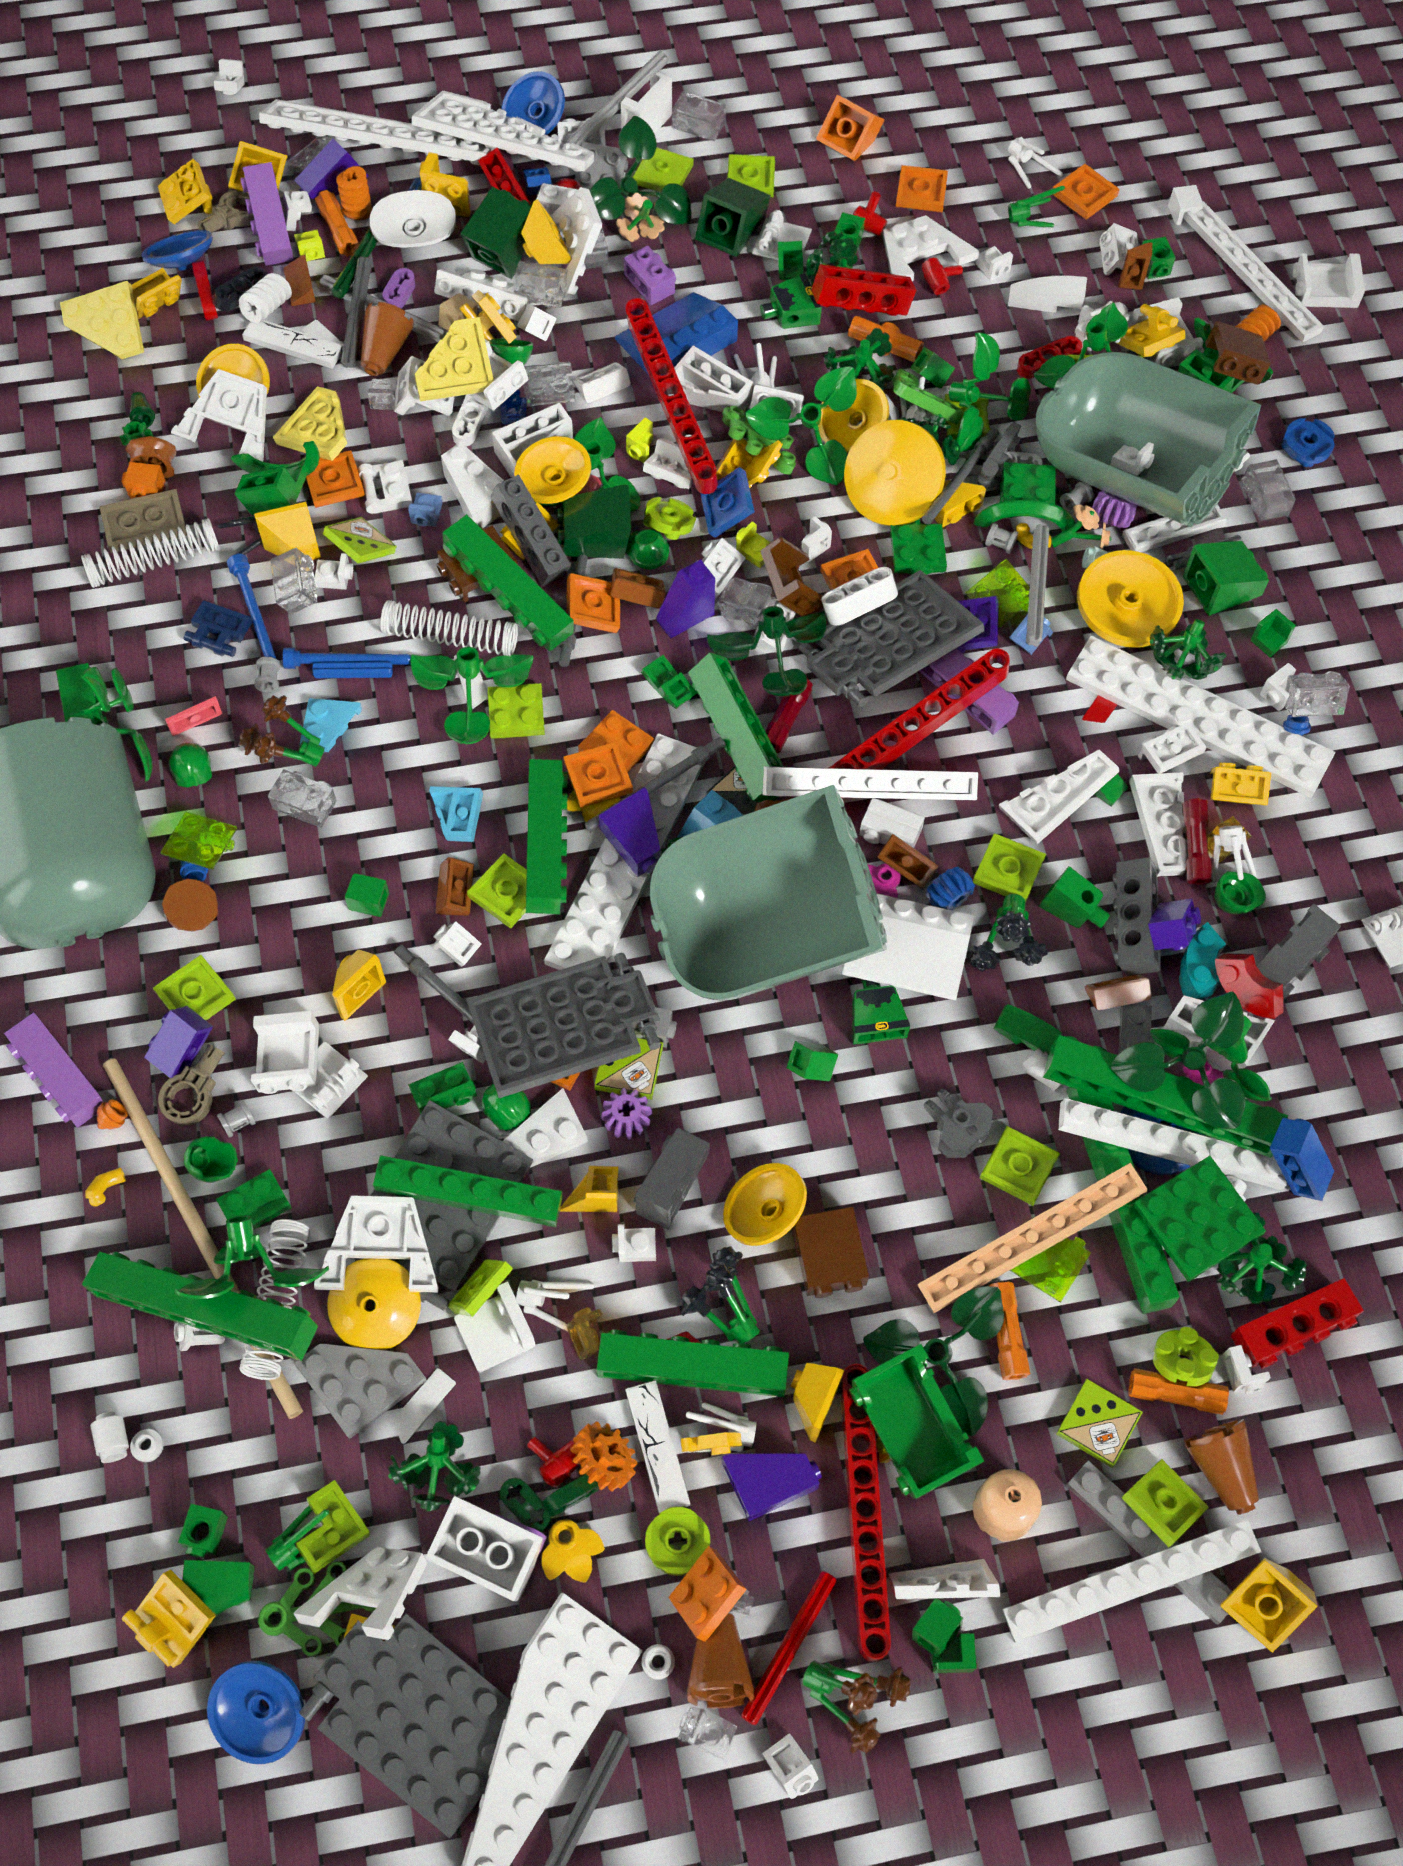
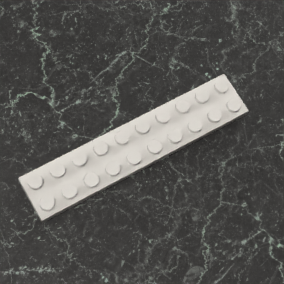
M278 99L274 100L259 113L260 123L268 124L271 128L287 127L293 132L309 131L313 132L315 136L331 135L335 136L338 140L353 139L357 140L360 144L375 143L387 149L397 147L409 153L420 151L428 155V152L437 153L438 156H447L449 160L453 161L461 159L470 160L475 165H480L478 160L495 149L488 148L485 144L478 142H466L463 138L447 137L440 132L424 131L421 127L414 126L412 123Z
M1090 636L1070 669L1066 680L1167 729L1174 725L1181 726L1189 722L1206 748L1246 767L1247 765L1263 767V772H1271V779L1312 798L1335 754L1334 751L1299 734L1287 732L1284 727L1183 679L1181 681L1173 680L1166 674L1167 671Z
M658 733L632 784L633 792L689 757L691 751L695 750L696 747ZM705 763L700 766L698 764L649 795L660 849L664 848ZM605 838L544 959L545 965L562 970L603 956L609 962L651 873H644L637 877L607 838Z

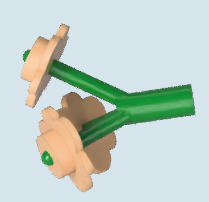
M634 193L632 197H626L624 213L626 216L631 217L633 221L629 222L626 218L616 221L621 236L631 242L639 238L638 228L636 227L639 221H641L639 228L642 237L648 236L650 239H655L659 232H662L665 228L663 225L664 221L658 216L649 215L653 204L647 197H641L639 193Z
M1080 504L1073 507V515L1078 521L1071 528L1051 538L1054 548L1072 538L1099 540L1100 549L1102 550L1103 546H1108L1109 541L1112 540L1110 531L1105 530V522H1103L1101 535L1076 533L1082 526L1088 530L1099 527V516L1096 511L1089 506L1084 507Z

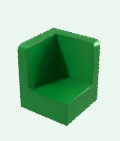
M802 241L778 242V271L780 280H789L804 274Z
M925 347L910 367L914 372L925 377V379L940 389L955 369L948 362Z
M1275 609L1257 624L1250 641L1268 657H1271L1288 643L1295 629V624L1278 609Z
M353 874L345 895L348 909L381 917L389 896L387 882L379 878Z
M795 1041L786 1068L804 1079L830 1081L839 1054L822 1044Z
M960 1634L958 1637H955L940 1660L932 1655L933 1673L975 1671L977 1665L974 1634Z

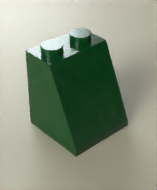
M731 178L726 179L704 194L695 240L737 257L765 219L771 195Z
M492 186L460 233L472 258L512 280L525 251L522 244L526 242L523 238L522 230L532 205L526 200L520 201L514 198L507 190L502 189L500 191Z
M619 485L582 493L562 501V507L557 508L556 523L561 524V529H558L557 541L559 545H562V550L566 556L578 557L586 555L587 557L624 559L631 530L629 485Z

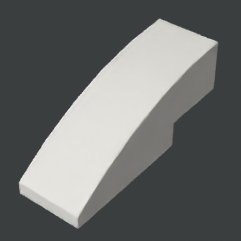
M1049 276L1011 284L1008 306L1056 313L1057 306L1081 309L1085 298L1087 277Z

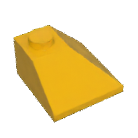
M240 141L228 187L243 192L240 179L245 177L243 167L271 162L277 189L279 190L287 155Z
M538 199L535 200L522 230V235L526 242L522 244L524 250L530 258L534 256L539 264H569L572 257L556 223Z
M306 502L254 514L265 550L294 564L310 562L321 558Z
M358 949L353 955L346 956L337 969L332 995L340 1017L344 1021L386 983L380 960L375 954Z
M806 1363L803 1371L797 1369L790 1387L795 1389L793 1400L808 1438L816 1443L839 1388L844 1370L836 1367Z
M1264 1558L1220 1606L1267 1649L1273 1652L1317 1607L1314 1591L1289 1569Z

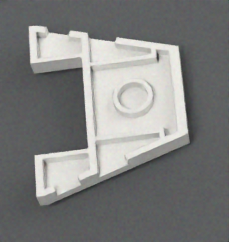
M582 187L551 215L560 233L563 232L566 246L569 248L572 257L571 262L561 276L566 293L575 295L578 286L575 285L578 275L583 276L586 254L592 253L602 227V222L590 190Z
M926 215L883 229V241L889 261L890 273L908 276L912 281H914V272L908 266V263L944 251H948L958 265L978 259L979 251Z
M218 369L200 392V398L192 408L189 407L184 413V419L178 426L175 425L171 433L195 443L203 419L206 418L247 433L239 454H249L263 462L267 387Z
M351 1196L336 1230L334 1241L324 1259L322 1269L329 1266V1271L315 1280L314 1288L316 1290H344L347 1258L411 1259L409 1291L438 1292V1285L414 1198Z
M377 1546L294 1612V1615L300 1624L320 1627L341 1602L375 1607L374 1612L362 1624V1628L369 1637L389 1640L394 1632L392 1623L395 1617L401 1618L405 1610L402 1603L407 1593L413 1594L427 1565V1561L423 1554L419 1552Z

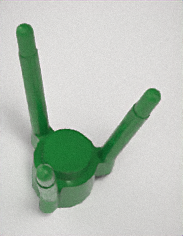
M1062 185L1032 197L1009 203L1008 216L1010 222H1017L1018 227L1053 228L1055 226L1054 223L1026 220V218L1031 216V207L1050 202L1051 198L1048 196L1063 191L1065 186Z
M308 1506L281 1535L272 1540L273 1544L265 1550L279 1571L286 1566L292 1571L300 1564L306 1562L303 1556L296 1557L300 1553L296 1542L329 1514L328 1509L323 1510L293 1536H290L313 1511Z

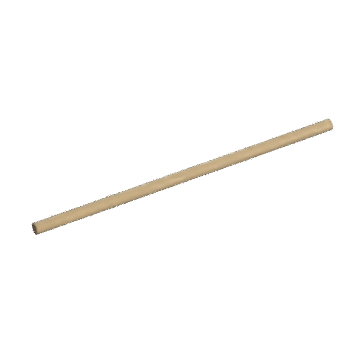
M117 1059L106 1061L103 1067L214 1278L218 1279L223 1275L225 1264L214 1263V1257L219 1252ZM229 1274L228 1281L234 1282V1287L231 1289V1291L239 1293V1289L235 1281L233 1280L231 1274ZM250 1345L252 1350H260ZM254 1353L259 1357L275 1359L274 1355ZM281 1370L280 1377L269 1380L288 1418L292 1419L300 1415L303 1409Z

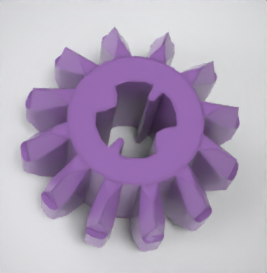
M1102 491L1095 498L1092 508L1099 516V521L1118 528H1126L1130 526L1135 517L1137 505Z
M624 1087L621 1089V1096L612 1092L610 1094L611 1101L603 1102L605 1111L601 1113L602 1120L607 1121L605 1124L606 1130L611 1131L615 1129L614 1134L617 1138L624 1132L629 1140L632 1138L633 1131L638 1135L643 1134L642 1126L648 1127L650 1125L648 1116L652 1114L651 1107L646 1106L648 1103L646 1096L638 1098V1091L636 1089L632 1091L631 1095H628ZM623 1111H630V1116L624 1117Z

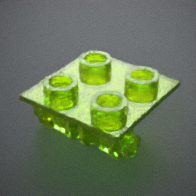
M1007 559L965 592L970 599L997 597L998 629L1019 611L1025 610V612H1028L1030 586Z
M185 811L160 853L213 870L223 852L234 849L235 841L231 840L236 832L237 827Z
M1075 1237L1074 1240L1065 1238L1010 1271L1061 1303L1091 1252L1084 1248L1086 1243L1078 1237Z

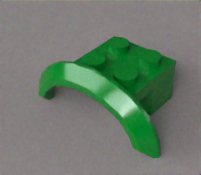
M1195 318V334L1197 338H1202V347L1205 351L1201 353L1195 349L1180 363L1178 372L1233 393L1244 381L1214 371L1213 367L1219 357V352L1206 347L1205 344L1211 332L1210 324L1200 318ZM1271 367L1268 368L1261 383H1265L1271 378L1273 374Z
M314 441L304 442L303 447L306 451V457L291 464L265 463L249 454H238L231 457V460L237 466L250 473L242 475L234 494L251 515L296 504L306 476L314 472L319 464V449Z
M1004 462L1000 479L999 503L983 509L976 516L974 524L980 527H989L992 523L1003 518L1030 516L1052 521L1063 532L1071 528L1076 522L1068 511L1055 505L1054 466Z

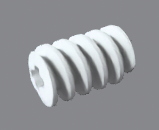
M268 273L240 296L239 307L241 313L249 321L260 323L262 319L267 318L269 314L291 297V287L279 274Z

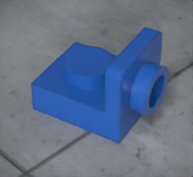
M547 167L523 170L527 195L539 194L543 183L551 184V176Z

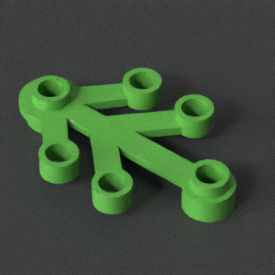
M737 406L724 408L722 421L730 427L729 436L735 440H742L746 432L747 445L745 449L748 453L758 456L763 447L765 448L778 441L766 439L755 432L741 408ZM788 434L779 441L783 444L782 448L789 449L794 439ZM779 450L781 453L780 457L773 466L783 474H791L796 465V457L788 451L781 452Z
M336 1561L331 1563L327 1568V1575L309 1600L336 1579L332 1577V1570L335 1567H342L343 1573L347 1570V1567L342 1562ZM302 1568L295 1573L294 1582L279 1602H270L261 1609L258 1616V1624L265 1634L269 1636L285 1634L302 1647L305 1655L317 1657L323 1650L321 1639L315 1635L308 1636L292 1623L298 1621L294 1612L299 1608H292L303 1590H308L315 1584L314 1573L308 1568ZM304 1573L310 1574V1581L305 1585H301L299 1583L300 1576ZM341 1602L330 1615L361 1608L373 1613L376 1608ZM275 1613H280V1623L271 1625V1616ZM329 1618L320 1627H317L334 1639L336 1646L340 1644V1637L346 1632V1628L342 1629ZM312 1640H316L318 1642L317 1650L315 1652H308L307 1644Z

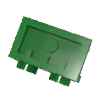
M463 1062L408 1084L420 1115L429 1100L447 1109L454 1105H465L473 1097L477 1096L475 1085L471 1081Z

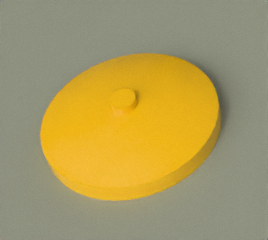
M904 420L880 422L864 431L854 442L848 453L844 470L847 494L854 507L864 517L873 522L889 526L912 523L923 517L941 494L946 475L945 459L936 439L921 426Z
M1121 550L1100 556L1087 567L1077 590L1078 607L1086 624L1101 638L1124 647L1150 646V635L1155 630L1156 625H1159L1164 630V637H1167L1175 628L1183 611V592L1174 573L1158 559L1138 551Z

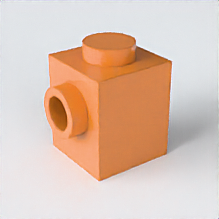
M129 462L127 472H124L122 476V485L126 488L130 499L163 492L166 482L160 465Z

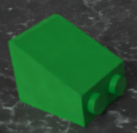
M1243 541L1194 545L1182 576L1208 616L1262 596L1269 582L1266 571L1261 569L1254 558L1253 552L1246 547Z

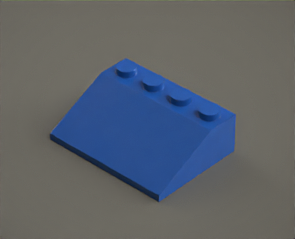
M695 292L652 315L674 368L692 346L712 356L737 341L738 320L724 305ZM630 329L616 335L615 340L648 374Z

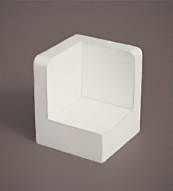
M1196 185L1173 188L1168 207L1175 225H1181L1184 212L1201 210L1203 208V202Z
M527 304L517 327L546 341L557 318Z

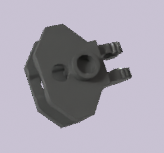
M942 1088L937 1092L940 1101L949 1109L946 1113L932 1100L924 1103L926 1111L938 1123L937 1129L940 1131L938 1150L946 1158H965L987 1139L988 1132L991 1129L993 1111L986 1103H965L962 1099L958 1102L947 1090Z

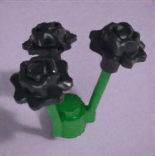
M1018 894L1007 895L1003 900V907L997 910V917L987 941H984L978 947L975 945L970 946L966 956L970 958L972 967L977 968L981 972L989 968H996V964L1000 962V958L996 956L997 953L992 950L994 947L992 943L996 933L1002 935L1003 940L1006 942L1012 940L1018 943L1023 938V943L1019 945V948L1014 949V954L1016 955V961H1022L1027 966L1039 964L1042 961V957L1048 955L1046 944L1034 941V937L1031 936V922L1028 921L1029 913L1025 911L1026 901L1022 896Z
M732 1246L723 1247L717 1250V1253H713L714 1262L709 1265L711 1270L706 1272V1283L702 1288L699 1289L692 1286L682 1295L680 1303L684 1308L681 1315L684 1316L687 1313L698 1312L703 1318L705 1316L708 1317L722 1330L729 1341L736 1339L738 1343H746L755 1337L760 1330L756 1325L757 1321L750 1311L736 1277L739 1274L735 1266L743 1257L742 1252H735ZM731 1283L734 1287V1290L743 1309V1312L733 1296L734 1291L730 1285ZM707 1291H720L723 1298H727L736 1314L729 1321L731 1328L726 1326L711 1312L712 1308L706 1303Z

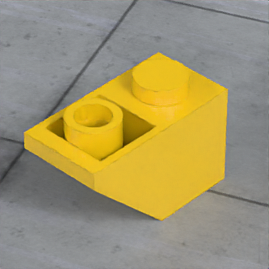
M946 480L944 482L943 490L951 480ZM962 482L935 517V521L945 527L950 523L958 522L962 516L970 512H976L984 503L986 488L982 485Z

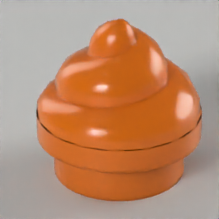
M113 1099L103 1102L97 1108V1127L99 1129L120 1128L128 1116L124 1106Z

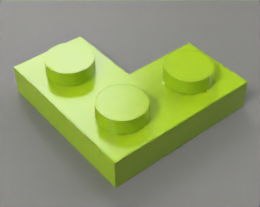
M335 1480L307 1498V1503L316 1516L325 1509L329 1510V1514L321 1520L323 1526L296 1543L299 1552L314 1574L370 1536V1531Z

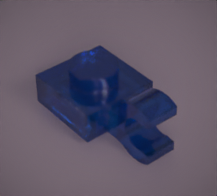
M519 389L501 404V424H512L527 417V397H521Z

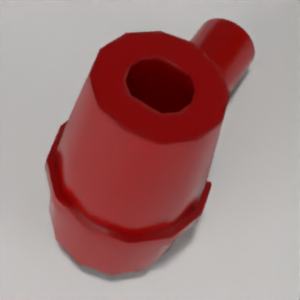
M873 191L867 206H858L853 215L865 218L864 231L881 236L883 229L886 227L887 220L875 212L881 195Z
M935 257L926 260L921 266L924 279L935 295H941L948 291L950 288L948 276L961 275L963 272L961 265L943 267L939 259Z
M536 1437L529 1441L527 1447L545 1462L540 1467L539 1472L542 1479L548 1485L556 1488L566 1479H569L571 1474L580 1465L573 1462V1459L577 1456V1454L571 1451V1447L575 1445L574 1441H569L555 1453Z

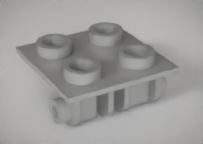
M582 142L581 147L594 152V162L585 171H576L575 180L583 188L590 190L596 181L604 177L613 178L616 182L623 178L624 170L627 171L628 161H626L627 157L619 148Z

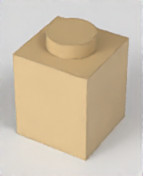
M460 293L440 304L438 325L449 331L450 326L455 320L467 319L459 309L464 303L467 302L476 315L478 304Z

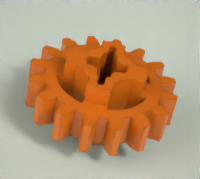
M596 1421L592 1425L588 1423L573 1438L575 1445L571 1447V1451L577 1454L573 1462L581 1465L580 1475L586 1473L589 1476L588 1483L598 1482L600 1490H603L606 1486H608L610 1491H614L617 1487L621 1489L636 1474L633 1468L638 1463L635 1459L631 1458L635 1450L627 1447L629 1439H622L619 1429L612 1432L608 1423L601 1427L600 1423Z

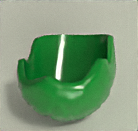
M186 742L176 746L171 752L169 768L173 780L178 786L187 788L206 783L212 777L210 755L201 745L194 742Z
M494 1084L485 1090L481 1101L483 1112L499 1130L510 1131L517 1129L531 1116V1104L524 1091L498 1098Z
M205 1136L193 1140L187 1146L183 1161L187 1171L195 1179L214 1183L229 1178L235 1170L238 1159L236 1148L231 1143L222 1142L214 1136Z

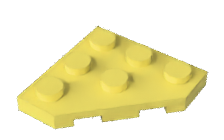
M128 281L60 302L63 322L68 329L80 334L99 347L108 350L120 359L144 353L132 285Z
M480 317L455 320L445 337L438 342L429 354V358L424 365L420 366L417 370L415 381L420 402L481 393L494 381Z
M317 386L273 436L276 444L306 453L303 447L304 442L314 441L319 449L320 457L333 461L347 445L340 399L336 391Z

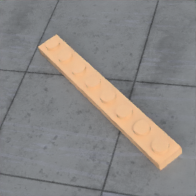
M1129 1163L917 1285L933 1313L955 1302L964 1293L985 1285L1147 1192V1187L1132 1164Z

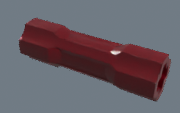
M807 679V687L802 693L783 697L771 722L765 728V732L776 753L781 752L801 708L806 704L813 690V684L809 679Z
M1193 798L1183 802L1184 824L1187 828L1188 858L1186 860L1187 882L1194 885H1206L1213 882L1212 861L1208 850V801Z

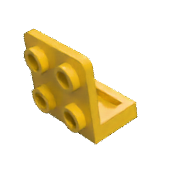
M428 152L426 160L421 162L419 169L422 190L443 195L450 200L455 209L456 216L469 217L471 208L468 181L465 178L440 173L438 154Z
M161 268L132 284L138 319L143 316L146 318L150 317L158 311L159 307L164 304L170 306L179 299L182 282L179 275L170 278L164 268Z
M744 438L742 440L733 439L716 467L717 480H721L740 467L746 471L749 488L756 482L762 483L769 475L768 469L770 465L775 463L780 457L781 453L779 450L783 444L778 440L762 449L760 454L755 456L746 451L747 441Z

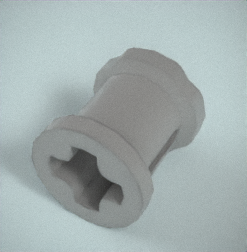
M1080 481L1071 492L1061 495L1060 503L1063 509L1073 515V507L1091 502L1094 499V492L1089 484Z
M993 523L985 545L990 546L992 544L1005 549L1006 553L1010 554L1015 545L1018 532L999 528L998 524Z
M273 657L259 658L256 664L259 671L258 677L255 679V688L267 693L277 691L279 688L277 672L280 670V661Z
M244 1100L240 1102V1106L225 1114H217L229 1138L233 1136V1132L248 1124H256Z

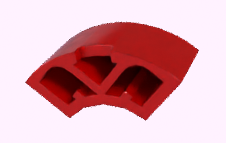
M1224 953L1215 959L1216 971L1222 987L1226 993L1233 991L1237 995L1244 1010L1257 1016L1272 1019L1283 1013V984L1271 981L1262 975L1255 964L1254 954Z

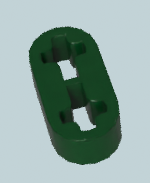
M585 1474L550 1494L543 1500V1504L551 1517L556 1516L600 1490L598 1482L588 1483L589 1476Z
M519 1478L506 1480L500 1489V1498L505 1507L521 1524L538 1530L541 1533L547 1530L551 1523V1516L545 1508L543 1501L523 1480ZM510 1487H513L515 1490L519 1487L522 1488L520 1494L525 1500L522 1505L515 1498L510 1501L507 1500L510 1496L508 1492ZM529 1506L536 1513L541 1510L544 1511L542 1515L544 1522L539 1525V1523L534 1522L531 1525L529 1523L531 1516L526 1511Z

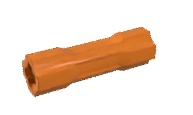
M328 190L321 191L315 198L316 206L333 234V240L339 253L347 257L351 256L359 245L353 230L349 228L335 194Z
M998 1282L989 1286L998 1287L1001 1290L1004 1309V1323L1000 1332L996 1335L1002 1379L1008 1381L1027 1378L1031 1374L1018 1321V1305L1014 1283Z
M1134 1368L1130 1375L1128 1393L1129 1397L1149 1401L1159 1400L1223 1415L1228 1406L1229 1388L1228 1386L1208 1382L1200 1386H1186V1381L1177 1379L1176 1383L1157 1372Z

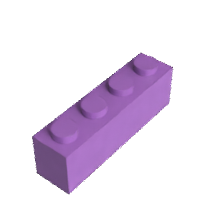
M272 163L243 167L245 177L240 179L243 192H248L250 197L245 199L248 214H253L255 219L251 220L250 223L253 236L258 235L259 242H255L258 257L263 256L265 266L294 261Z
M955 648L922 668L919 672L939 688L974 661L964 656ZM979 679L970 680L972 683L981 682ZM998 684L965 708L964 711L994 735L1015 717L1019 701L1016 700V697L1011 692L1004 690ZM951 694L948 696L952 699L960 698V696L957 694Z
M32 1013L4 1033L10 1041L6 1045L8 1050L16 1060L22 1056L26 1062L22 1068L32 1081L38 1077L43 1083L38 1087L48 1101L52 1099L57 1101L59 1106L55 1110L65 1123L71 1119L78 1128L97 1114V1108L104 1101L35 1013Z

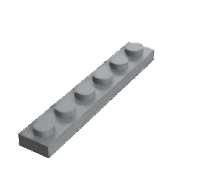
M1087 1461L1066 1485L1068 1489L1142 1557H1147L1180 1545V1543L1175 1541L1168 1547L1122 1499L1125 1493L1090 1461ZM1210 1571L1173 1584L1216 1625L1221 1623L1228 1614L1220 1604L1232 1591Z

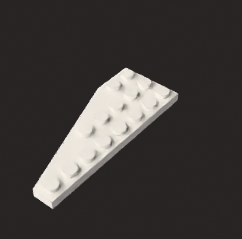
M441 91L412 115V125L421 127L424 131H436L447 137L463 138L466 142H478L485 144L488 148L498 147L510 154L519 153L533 160L541 159L549 161L552 165L571 167L574 171H585L594 162V152L575 143H562L560 136L555 134L552 137L545 135V129L519 117L509 118L506 116V111L502 109L494 111L491 109V104L485 101L451 92Z
M560 1593L522 1653L521 1667L517 1681L512 1688L511 1702L506 1719L503 1720L488 1773L490 1776L485 1793L481 1797L480 1811L474 1832H471L462 1866H510L642 1653L640 1648L564 1593Z

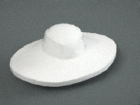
M413 190L391 194L381 199L373 207L370 214V228L373 236L380 243L392 247H419L435 244L448 238L456 225L455 209L450 200L432 191Z

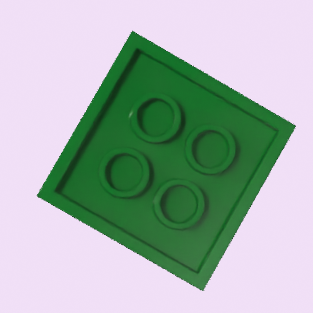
M1210 1155L1133 1204L1188 1282L1261 1237L1266 1232Z

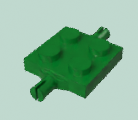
M920 519L908 525H891L890 537L894 574L908 573L913 575L920 570L926 575L946 572L947 561L942 524H921Z

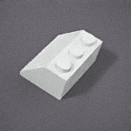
M454 1496L425 1559L512 1601H520L534 1570L543 1538Z

